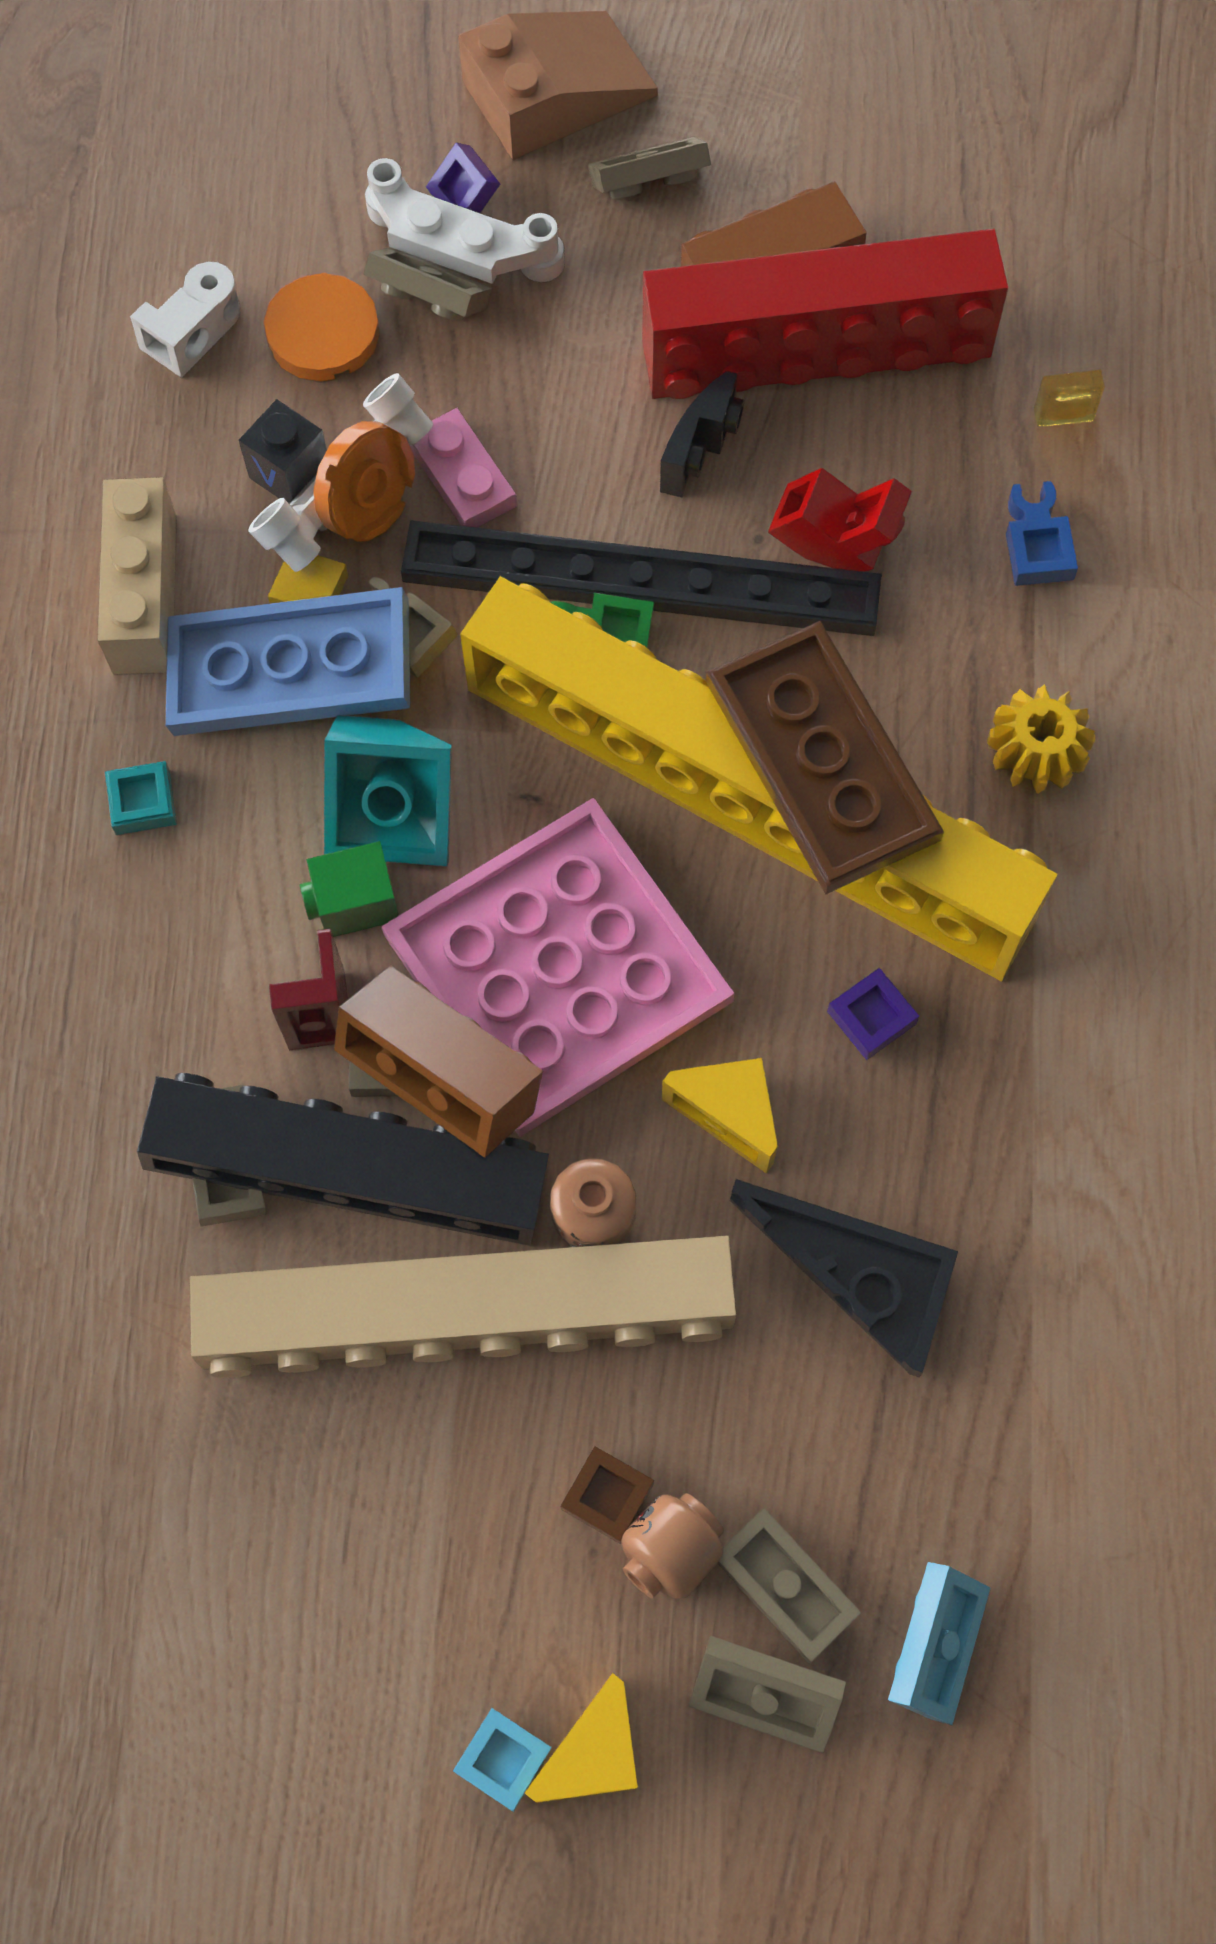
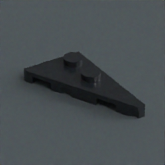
M736 1179L730 1201L910 1375L920 1378L925 1367L958 1251Z

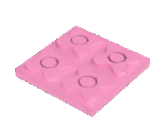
M594 798L382 926L385 938L414 981L424 985L431 994L463 1016L472 1018L483 1030L512 1050L521 1052L534 1065L543 1070L534 1114L515 1130L519 1137L734 1002L735 993Z

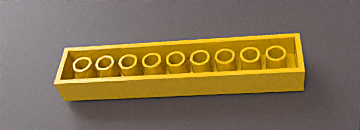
M501 576L498 578L460 633L468 691L818 881L705 679L690 670L682 669L677 671L658 661L647 647L638 642L630 640L623 642L604 632L601 626L586 614L581 612L570 614L550 603L540 590L529 584L523 583L518 586ZM924 796L944 831L942 840L835 891L1002 982L1034 927L1058 874L1048 869L1045 862L1034 853L1024 849L1012 850L990 838L988 832L974 821L965 818L954 819L933 808L932 803Z

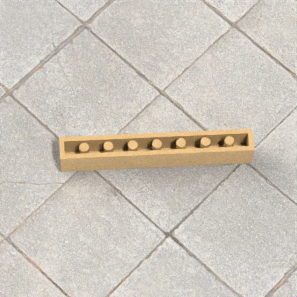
M729 1236L190 1276L191 1357L202 1369H210V1375L213 1377L234 1378L250 1375L252 1373L251 1365L278 1363V1370L281 1372L299 1373L317 1370L319 1368V1360L345 1358L346 1366L364 1368L386 1364V1355L413 1353V1360L416 1362H441L453 1359V1350L480 1348L481 1356L507 1357L521 1353V1345L547 1343L548 1350L551 1352H573L588 1348V1340L615 1338V1345L619 1347L650 1345L655 1343L656 1334L682 1333V1340L686 1342L712 1341L722 1337V1329H733L736 1318Z

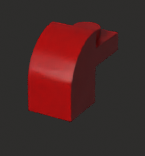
M820 468L787 484L768 533L807 560L831 568L869 571L874 569L882 546L892 543L902 531L905 524L903 513L912 491L893 478L857 494L824 468Z

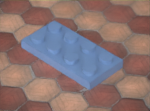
M403 587L168 616L165 726L173 736L337 717V715L349 716L410 708L409 598Z

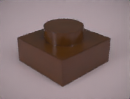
M594 1446L560 1507L562 1511L621 1544L624 1532L637 1516L654 1485V1480Z

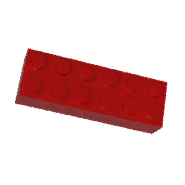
M995 228L643 271L642 343L652 399L666 397L673 399L689 398L701 393L725 371L738 373L736 392H742L755 386L780 383L799 385L812 379L836 376L856 378L869 372L893 369L913 371L925 365L950 362L969 364L982 358H990L1008 292V283Z

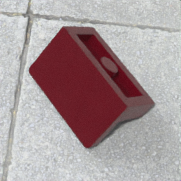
M331 928L317 930L321 978L269 984L271 1010L289 1051L335 1045L339 1006L348 1000L345 970Z

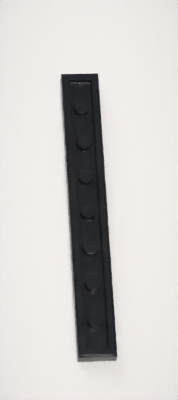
M410 520L401 567L402 582L489 592L501 576L518 586L523 583L529 584L540 590L548 599L593 604L594 593L651 601L654 602L653 611L796 628H805L821 621L826 631L866 636L875 635L882 577L881 573Z

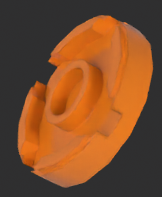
M327 273L302 276L283 286L269 302L264 318L268 347L280 367L298 378L320 382L335 379V374L343 373L348 369L349 374L360 369L375 352L380 334L375 303L365 289L345 276Z
M361 421L343 430L329 445L318 466L313 490L315 510L325 528L345 539H353L357 542L370 541L390 528L400 517L406 505V502L401 500L405 486L412 488L415 477L414 453L407 438L381 422Z

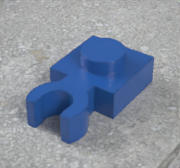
M1051 481L1043 482L1040 492L1041 502L1039 503L1026 501L1022 496L1020 484H1013L1008 500V510L1016 521L1009 522L1006 530V539L1015 586L1073 581L1075 579L1078 565L1068 516L1051 518L1057 496L1056 489Z

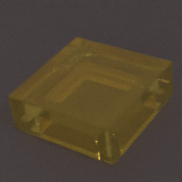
M1101 369L1043 376L1034 405L1037 426L1044 427L1094 420L1105 389Z

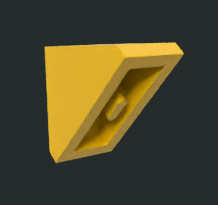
M762 1058L674 1070L668 1073L662 1083V1101L767 1174L774 1164L778 1145Z
M611 1674L526 1790L525 1794L536 1803L638 1789L624 1682L615 1674Z

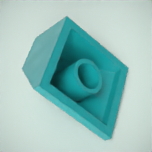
M337 715L324 740V854L380 841L385 862L447 866L449 862L452 745L400 720Z

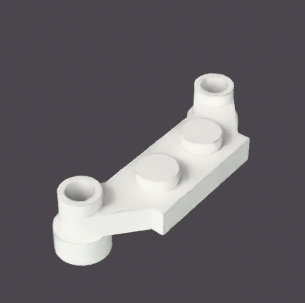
M378 159L368 167L369 185L365 191L368 216L375 224L388 227L389 247L493 284L497 275L519 269L527 278L537 282L551 281L563 271L565 264L564 245L558 237L557 223L550 215L544 213L533 214L525 220L524 224L514 226L411 189L402 177L399 164L392 159Z
M398 373L380 383L363 403V406L375 419L374 421L381 422L404 435L410 446L421 440L433 426V422L412 399L415 392ZM316 475L290 504L284 498L276 500L255 518L248 529L250 534L265 550L273 548L294 572L306 567L318 555L321 547L314 541V537L318 529L320 531L327 529L323 526L315 510L313 490Z

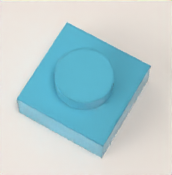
M491 1708L453 1772L514 1812L552 1750V1747Z

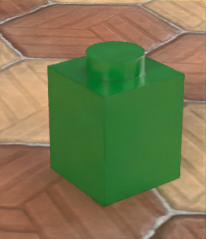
M380 841L306 859L311 881L301 883L300 889L308 920L320 918L324 929L331 928L333 937L381 926L399 916Z

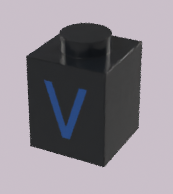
M278 399L270 405L238 440L249 478L277 498H284L289 504L317 474L318 466L327 451L323 430Z

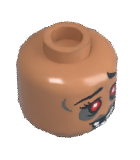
M584 1159L569 1165L558 1175L551 1190V1218L557 1233L572 1247L620 1244L629 1235L636 1220V1192L630 1177L619 1166L603 1159Z
M684 1493L680 1498L669 1494L661 1495L655 1498L624 1532L621 1544L624 1553L630 1561L625 1565L623 1571L629 1580L649 1598L653 1599L659 1591L674 1599L686 1598L719 1564V1559L723 1554V1546L719 1537L724 1533V1529L707 1507L692 1495Z

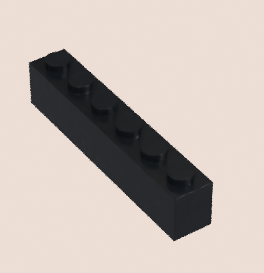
M178 1073L174 1079L156 1076L137 1148V1154L143 1170L188 1179L195 1178L205 1180L208 1183L244 1190H258L264 1194L528 1246L531 1244L549 1154L536 1151V1146L529 1141L507 1137L491 1153L483 1157L440 1125H435L433 1131L407 1126L408 1121L405 1118L392 1113L371 1112L369 1117L366 1118L343 1113V1108L340 1105L322 1099H307L304 1105L280 1101L278 1100L279 1096L275 1092L261 1087L242 1086L239 1092L215 1088L211 1080L195 1074Z

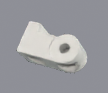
M218 262L198 264L191 268L185 276L184 286L175 292L158 310L147 302L141 305L130 316L139 348L182 378L239 318L240 305L232 272Z

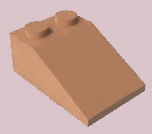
M607 11L509 13L458 35L462 81L512 160L658 96V87Z

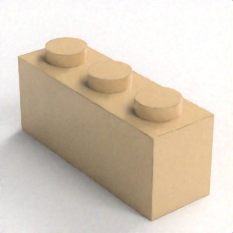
M163 477L103 480L98 643L113 675L167 672L168 616H174L176 513Z

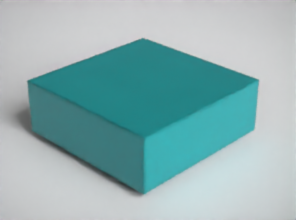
M166 761L105 771L111 826L116 835L177 825L170 770Z

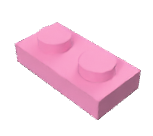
M458 408L432 420L433 426L421 440L410 446L414 456L461 526L477 528L517 507L515 492Z

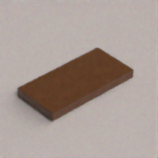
M821 621L706 672V683L825 894L833 892L942 840L944 831Z

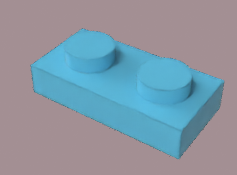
M931 1562L927 1563L922 1584L915 1599V1608L903 1650L896 1665L895 1677L888 1698L889 1701L931 1720L953 1725L990 1587L950 1566Z

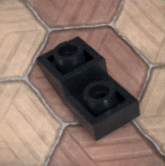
M725 371L711 382L692 402L676 425L661 459V493L682 498L689 476L699 477L706 451L720 454L727 432L737 434L745 404L744 399L736 398L738 373Z

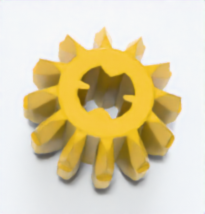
M1045 684L1037 689L1034 699L1019 689L1017 693L1013 694L1010 706L1002 704L1001 707L997 708L993 718L995 727L990 729L987 744L988 748L997 751L993 759L995 770L1013 769L1010 778L1012 787L1022 783L1023 779L1027 778L1032 780L1037 794L1045 790L1048 780L1063 789L1070 783L1073 776L1072 773L1080 774V772L1086 769L1090 760L1087 751L1093 747L1095 731L1085 727L1089 719L1088 708L1069 709L1072 700L1070 691L1061 695L1058 700L1050 698ZM1038 737L1045 738L1043 742L1038 741L1037 739Z

